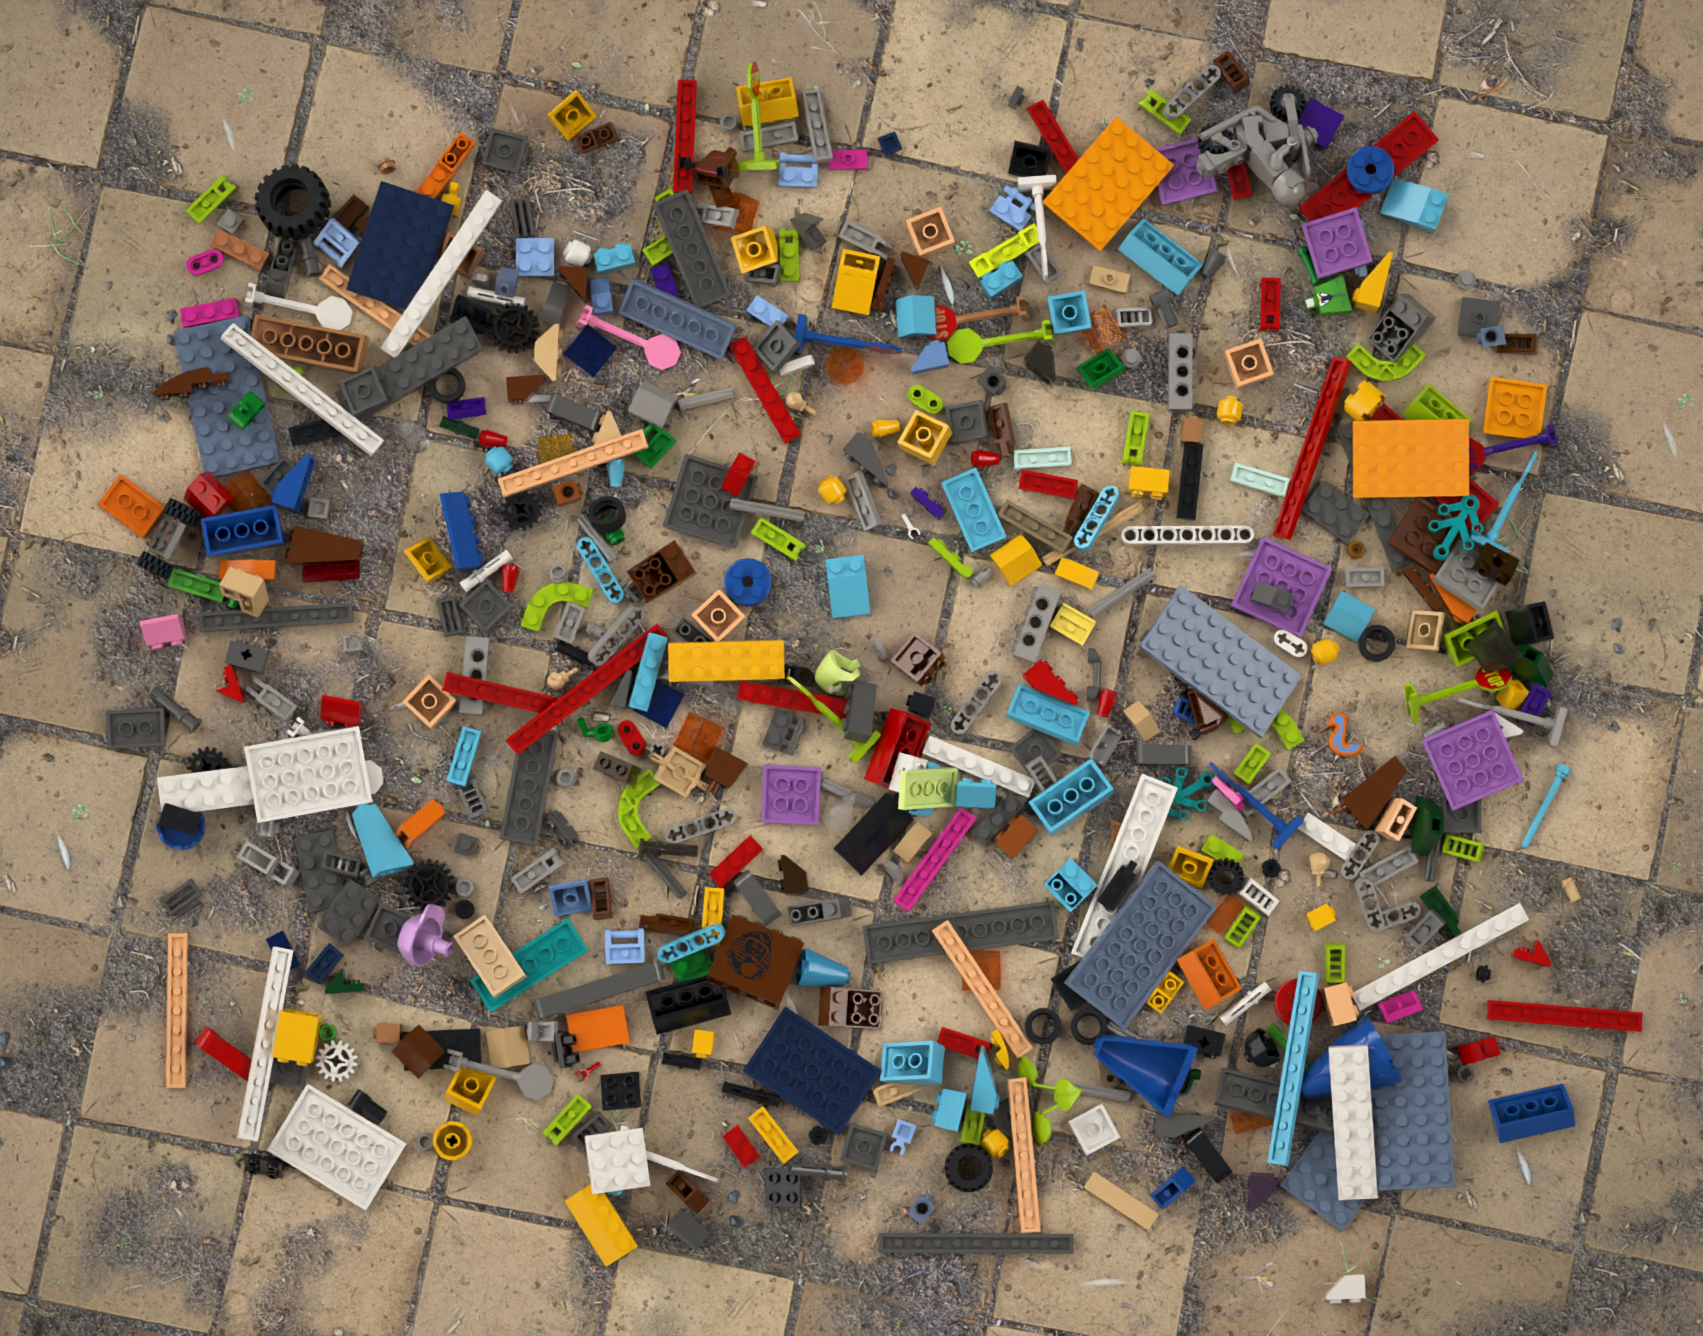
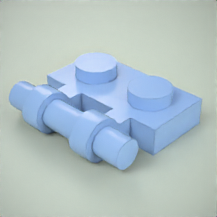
M1006 185L1003 191L1009 194V196L1005 199L999 195L989 212L1020 232L1031 218V215L1026 211L1028 208L1035 211V202H1033L1031 197H1026L1019 193L1017 188ZM1014 198L1023 203L1021 208L1011 203Z

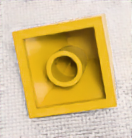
M764 225L731 237L742 274L778 261V244L771 226Z

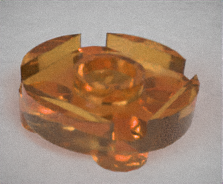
M840 346L829 354L826 370L829 377L837 384H852L863 374L864 360L856 349ZM843 360L846 363L850 362L851 365L848 366V370L840 368Z

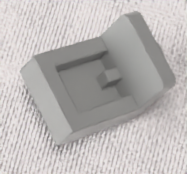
M528 1022V1041H555L554 1034H558V1022Z

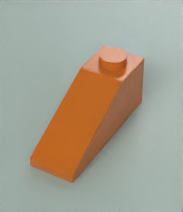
M1431 573L1427 579L1438 597L1443 600L1445 609L1453 617L1452 621L1458 625H1467L1476 609L1434 582L1433 579L1436 575Z

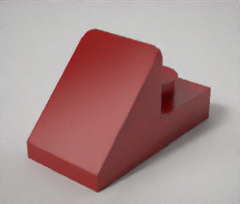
M228 665L224 667L223 677L226 684L230 683V685L216 691L240 703H245L246 700L234 666Z
M1538 939L1534 941L1532 953H1529L1530 949L1524 947L1512 950V958L1551 967V961Z
M1495 1036L1457 1047L1462 1065L1501 1055Z

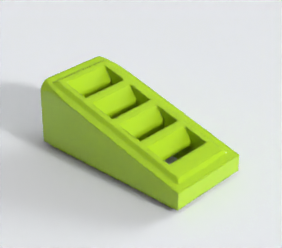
M1446 834L1441 852L1480 863L1485 844ZM1451 840H1455L1452 851H1449ZM1462 842L1460 853H1457L1458 844ZM1470 844L1468 854L1464 855L1466 845ZM1474 846H1477L1476 855L1472 857Z
M1245 905L1224 936V939L1240 949L1261 919V914ZM1245 913H1247V914H1249L1250 916H1252V917L1254 918V920L1252 921L1251 919H1249L1248 917H1246V916H1245ZM1241 919L1250 924L1249 928L1240 922ZM1236 926L1246 931L1245 934L1235 929ZM1232 932L1241 937V940L1239 941L1231 935Z
M1325 942V983H1345L1346 945L1343 942ZM1340 949V952H1330V950ZM1330 957H1340V960H1330ZM1330 965H1340V968H1330ZM1330 973H1340V976H1330Z

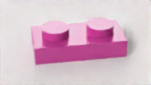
M1217 775L1211 780L1214 787L1226 796L1239 812L1245 808L1242 802L1244 798L1238 791L1233 792L1228 782L1224 779L1221 780Z

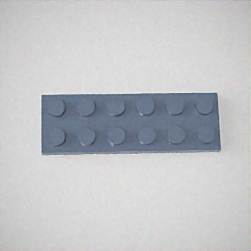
M635 278L631 279L618 311L619 314L720 360L724 358L737 324Z

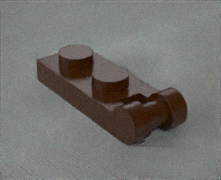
M1409 565L1402 571V574L1433 611H1439L1444 606L1443 600L1436 598L1432 594L1433 589L1427 582L1423 583L1419 578L1421 574L1415 567L1411 568Z

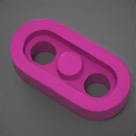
M211 249L189 258L186 268L190 274L200 276L220 268L224 263V256L219 250ZM213 257L218 258V261L216 263L211 262V259ZM195 264H200L198 270L194 269Z

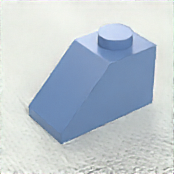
M609 277L590 279L594 315L598 317L614 315Z
M940 340L929 342V345L925 346L911 367V374L949 367L945 342L940 343Z

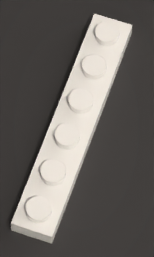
M929 736L922 753L981 779L992 780L993 784L1029 798L1035 784L1033 778L932 736Z

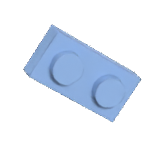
M756 295L746 312L769 327L776 320L784 325L789 317L758 295Z

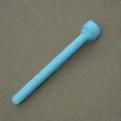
M1561 763L1557 764L1555 768L1556 777L1521 844L1523 849L1529 847L1562 780L1566 779L1567 776L1569 777L1572 771L1569 767Z

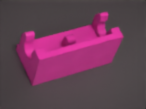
M1414 990L1377 1004L1385 1024L1423 1010Z

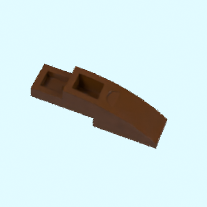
M210 367L198 368L169 379L153 391V393L161 401L170 400L172 396H178L180 399L189 398L190 395L195 394L194 387L206 389L208 385L216 384V387L227 386V383H232L231 374L229 372L212 374Z

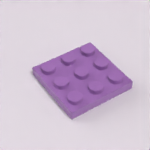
M1198 138L1155 148L1174 164V167L1157 186L1162 206L1217 193L1218 190L1214 176L1206 179L1196 168L1198 156L1201 155L1197 149Z
M1357 207L1302 224L1318 279L1373 263Z
M764 765L761 823L819 825L821 767Z

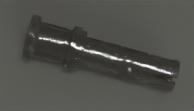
M641 838L638 852L640 856L651 854L655 855V857L661 855L697 857L698 845L662 843L660 840L645 841Z

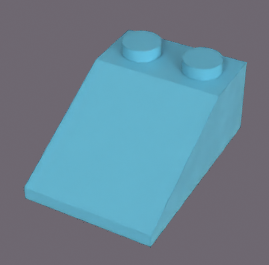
M1394 178L1379 214L1433 234L1449 195L1430 187Z
M864 555L825 559L832 619L870 614Z
M935 1041L883 1043L880 1081L917 1085L942 1084L945 1046Z
M981 1046L970 1110L993 1114L994 1109H998L1000 1093H997V1085L985 1046Z
M943 1088L942 1092L938 1091L936 1103H939L938 1111H933L931 1120L935 1122L934 1126L958 1132L967 1093Z

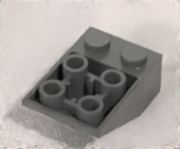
M1399 294L1367 340L1395 363L1427 331L1436 317L1409 294Z

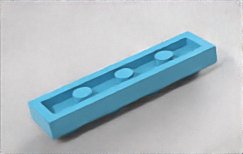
M648 633L628 707L647 712L668 640L667 637Z

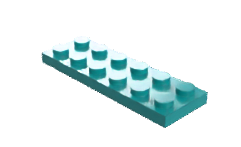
M569 918L512 953L527 977L498 997L494 998L479 975L470 981L490 1013H492L589 950Z

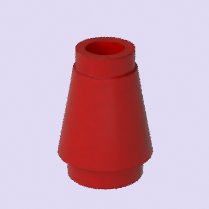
M488 429L486 431L481 430L479 445H482L483 448H492L494 446L506 447L508 436Z
M978 449L971 453L972 467L982 468L999 465V453Z
M503 565L501 569L502 591L514 592L520 573L518 570L519 566Z
M1105 688L1102 689V692H1099L1097 715L1108 718L1118 699L1116 697L1117 692Z

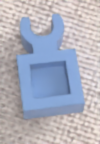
M898 1119L892 1135L897 1140L891 1145L890 1151H893L895 1146H900V1155H903L905 1151L904 1142L910 1144L916 1125Z

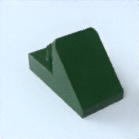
M342 969L325 989V994L366 991L365 983H360V980H349V984H346L345 970Z

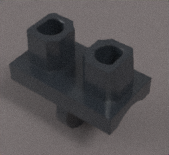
M568 1032L554 1034L556 1042L552 1043L553 1050L547 1051L548 1055H554V1062L559 1061L560 1069L573 1067L574 1064L579 1063V1053H571L570 1046L577 1044L576 1034H568Z

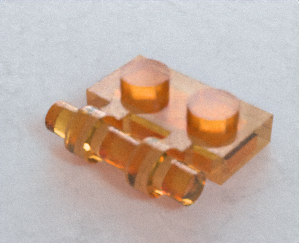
M1106 305L1100 306L1089 314L1091 329L1095 327L1099 337L1096 338L1091 329L1081 331L1082 334L1085 333L1090 342L1088 343L1090 348H1093L1096 354L1103 351L1100 346L1102 342H1104L1107 348L1124 338Z

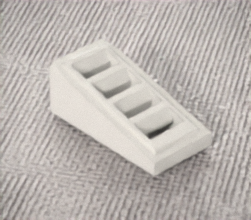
M1249 877L1244 879L1241 889L1237 890V894L1267 916L1271 914L1279 903L1276 897ZM1252 885L1249 891L1245 893L1249 886ZM1257 889L1258 892L1253 898H1251L1252 894ZM1262 894H1264L1265 896L1260 901V903H1258L1257 901L1262 896ZM1268 899H1270V903L1266 908H1264V904L1267 902Z

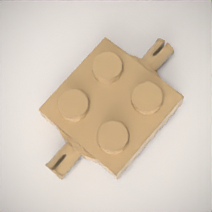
M672 745L664 758L655 752L650 757L651 760L659 764L653 779L685 798L696 786L704 791L707 790L704 786L708 787L709 784L700 780L701 773L706 765Z

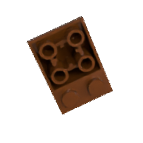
M675 540L626 571L646 603L662 596L697 574Z
M820 987L818 1025L880 1029L882 991Z

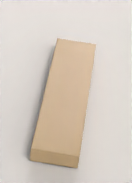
M945 1063L943 1064L942 1083L951 1080ZM889 1082L872 1089L878 1107H881L935 1085Z
M1096 1172L1092 1173L1083 1187L1147 1230L1150 1229L1159 1215Z

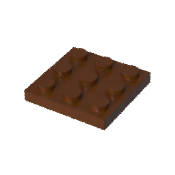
M1415 497L1387 544L1429 573L1436 575L1444 561L1436 560L1433 556V551L1436 546L1442 545L1451 527L1439 529L1434 533L1429 530L1428 525L1432 520L1442 521L1450 519V517L1440 516L1436 507L1421 497ZM1432 523V524H1431V527H1432L1433 529H1437V528H1438L1437 524H1435V523ZM1459 531L1448 548L1449 553L1460 537ZM1443 549L1438 550L1440 555L1445 554Z

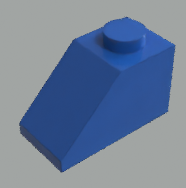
M1182 1166L1152 1192L1150 1196L1163 1210L1182 1195L1196 1180Z

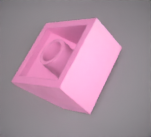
M178 614L139 621L146 646L152 647V650L164 648L163 645L166 644L179 646L182 645V641H187L183 618Z

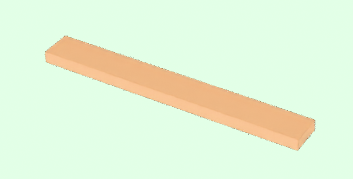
M331 264L327 266L318 278L390 331L393 330L402 316L384 302L347 291L346 287L349 277ZM418 327L408 344L415 346L431 335Z
M643 429L499 478L498 482L503 497L506 498L649 448Z
M946 920L934 928L932 932L1016 1058L1018 1059L1032 1050V1045L950 922Z
M168 933L166 1088H186L188 933Z
M1027 1077L1008 1078L1007 1085L1021 1234L1041 1232Z

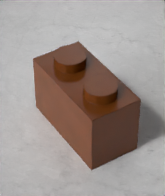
M1022 815L1019 817L1014 816L1008 823L1010 826L1006 832L1002 830L995 837L997 840L995 845L1011 859L1018 854L1038 831Z

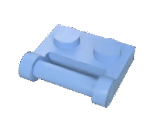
M780 152L779 187L817 188L818 164L814 163L813 153L812 155H797ZM810 162L812 163V168L785 167V163Z
M334 218L328 221L313 242L316 248H320L334 259L341 269L346 266L351 256L361 244L357 237ZM326 238L341 252H343L344 255H339L335 250H333L329 245H327L324 242V239Z
M644 928L628 931L605 929L606 964L645 963ZM638 938V943L611 944V939Z

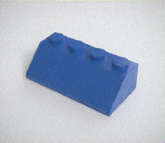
M464 491L439 494L456 569L461 573L481 568V563L484 562L482 551L478 552L477 544H480L478 533L473 531V526L476 524L474 515H470L468 507H471L470 497L466 496Z
M277 505L201 519L206 553L210 559L286 545Z
M1564 1084L1488 1100L1499 1143L1575 1127L1574 1110Z

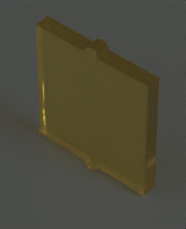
M571 434L538 437V455H540L541 464L575 451L572 446Z

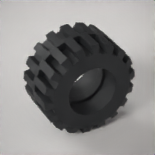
M962 1144L955 1147L948 1154L944 1166L945 1175L954 1188L962 1192H975L984 1188L990 1181L993 1174V1162L990 1155L982 1147L975 1144ZM966 1156L976 1158L980 1164V1172L974 1179H964L957 1171L958 1162Z

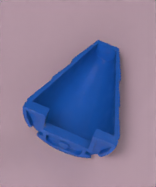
M1363 1014L1338 1039H1335L1330 1046L1368 1045L1371 1088L1394 1085L1402 1081L1397 1067L1393 1065L1392 1057L1371 1021L1366 1020L1367 1016ZM1329 1047L1303 1073L1300 1096L1303 1095L1305 1100L1332 1097Z
M1115 1035L1097 1037L1093 1046L1096 1049L1095 1057L1118 1078H1122L1135 1092L1143 1096L1160 1113L1170 1117L1199 1048L1187 1043L1163 1042L1162 1040L1137 1039L1131 1036Z

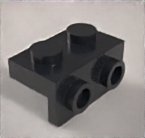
M458 294L448 322L453 324L466 316L475 333L484 334L489 327L488 322L491 320L494 307Z

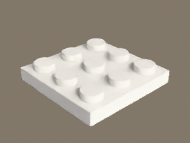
M643 1128L584 1136L592 1194L650 1186Z

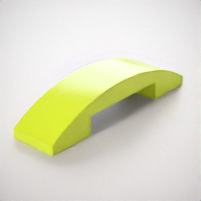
M1035 223L987 253L984 252L969 261L978 279L989 271L993 272L998 269L1001 263L1005 261L1009 263L1039 244Z

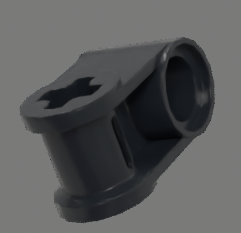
M784 664V676L786 678L790 676L802 686H810L814 682V674L809 668ZM804 672L810 674V679L807 682L800 680V676ZM786 678L778 679L776 682L784 685H792Z

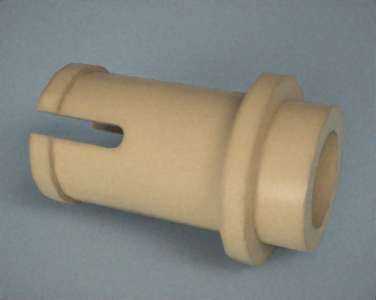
M1572 877L1561 881V887H1564L1570 903L1582 898L1574 883L1576 880H1573Z

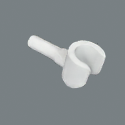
M906 514L901 515L907 525L908 536L913 539L911 536L912 530H916L917 534L920 535V531L913 527Z

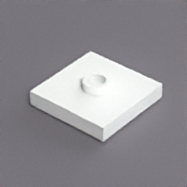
M1102 1103L1068 1121L1086 1156L1121 1138Z

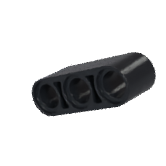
M1199 1127L1184 1138L1186 1144L1217 1184L1233 1173Z

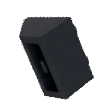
M1546 601L1505 611L1513 645L1526 644L1529 646L1554 639Z

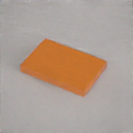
M121 474L98 503L100 507L144 539L163 515L165 506Z
M624 1005L566 1015L569 1034H576L577 1044L572 1045L573 1053L630 1043Z

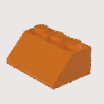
M1214 939L1176 959L1205 1010L1242 989Z

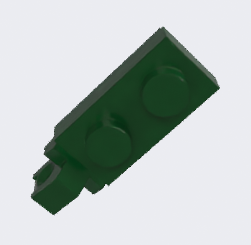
M1436 885L1419 896L1429 911L1434 909L1446 921L1442 927L1444 932L1449 930L1453 937L1461 933L1456 925L1459 922L1457 915Z

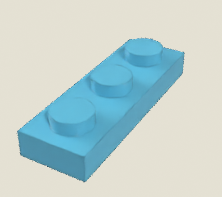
M465 726L462 727L447 782L466 787L482 731Z

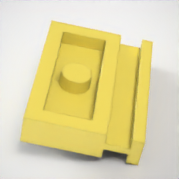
M1063 602L1050 628L1083 646L1096 621Z

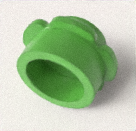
M328 1023L323 1024L319 1031V1038L326 1043L335 1040L337 1036L336 1027Z

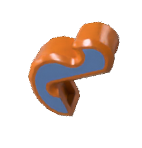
M1342 712L1333 713L1327 723L1329 728L1334 727L1328 738L1329 749L1335 755L1341 757L1357 755L1362 751L1364 745L1345 743L1347 717Z

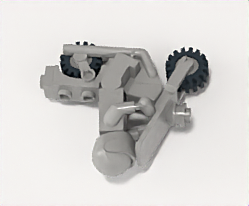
M1285 85V88L1279 86V90L1276 88L1270 101V111H1273L1272 114L1262 107L1255 105L1217 125L1216 122H1213L1212 126L1210 123L1206 127L1203 126L1197 141V149L1201 153L1196 164L1198 172L1208 179L1217 174H1223L1230 167L1238 166L1246 161L1251 170L1271 189L1275 199L1280 204L1291 206L1299 203L1304 196V187L1308 186L1310 178V165L1306 147H1310L1311 143H1317L1318 138L1315 128L1307 126L1303 130L1302 124H1298V118L1302 115L1305 106V98L1303 93L1300 94L1301 90L1299 88L1295 90L1293 85L1292 88H1289V85ZM1296 159L1298 162L1299 173L1296 170L1290 168L1296 162Z

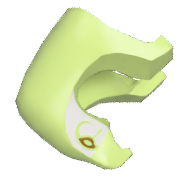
M830 650L815 672V681L827 693L842 696L846 694L847 690L842 688L839 681L855 680L860 675V671L857 669L860 663L857 658L850 660L837 651ZM841 668H844V669H846V670H848V671H853V672H852V673H849V672H847V671H844V670L841 669Z

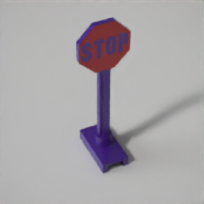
M1554 424L1547 425L1546 432L1538 433V436L1486 448L1474 439L1469 438V473L1479 471L1487 455L1539 443L1540 445L1549 443L1551 448L1559 447L1555 437Z

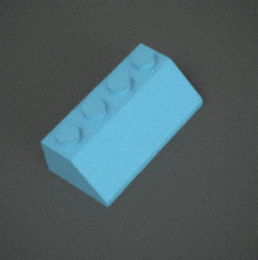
M1144 218L1128 234L1118 248L1124 256L1130 258L1141 269H1144L1155 280L1161 282L1176 295H1179L1204 265Z
M1091 758L1028 803L1047 832L1053 837L1115 793L1111 784Z

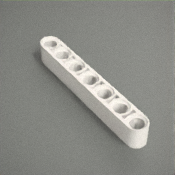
M1249 526L1126 527L1121 533V541L1128 546L1247 545L1254 537V532ZM1147 531L1152 532L1154 539L1151 541L1146 540L1144 533ZM1170 531L1173 534V539L1165 540L1163 533ZM1184 531L1191 532L1192 539H1183L1182 533ZM1208 531L1212 537L1210 540H1204L1201 533ZM1222 531L1230 533L1231 537L1229 540L1221 538L1220 534ZM1241 531H1247L1250 538L1243 540L1239 534ZM1126 532H1133L1135 539L1128 541L1124 536Z

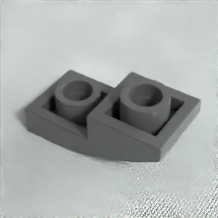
M553 281L540 317L541 320L552 324L559 323L571 287Z

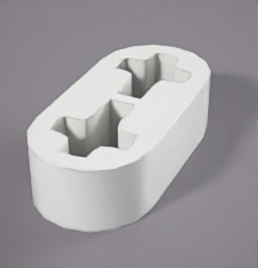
M808 355L785 363L779 370L780 375L786 376L815 365L813 356Z
M1279 630L1275 633L1273 641L1276 646L1296 658H1301L1306 654L1307 645L1304 641L1285 630ZM1285 634V639L1288 640L1290 643L1288 644L1284 641L1282 643H1279V638L1277 636ZM1291 644H1294L1295 646L1301 644V649L1303 650V653L1299 652L1298 654H1296V649L1292 647Z

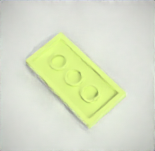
M958 768L900 770L898 809L909 810L956 806Z

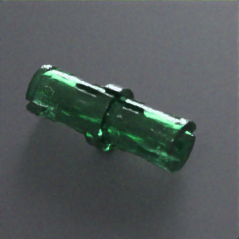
M444 415L439 426L455 432L456 435H465L476 440L480 429L465 424L462 420H449Z

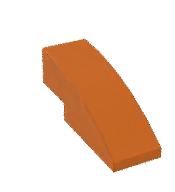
M220 560L219 580H222L229 567L242 569L251 575H258L264 581H276L277 562L275 560Z

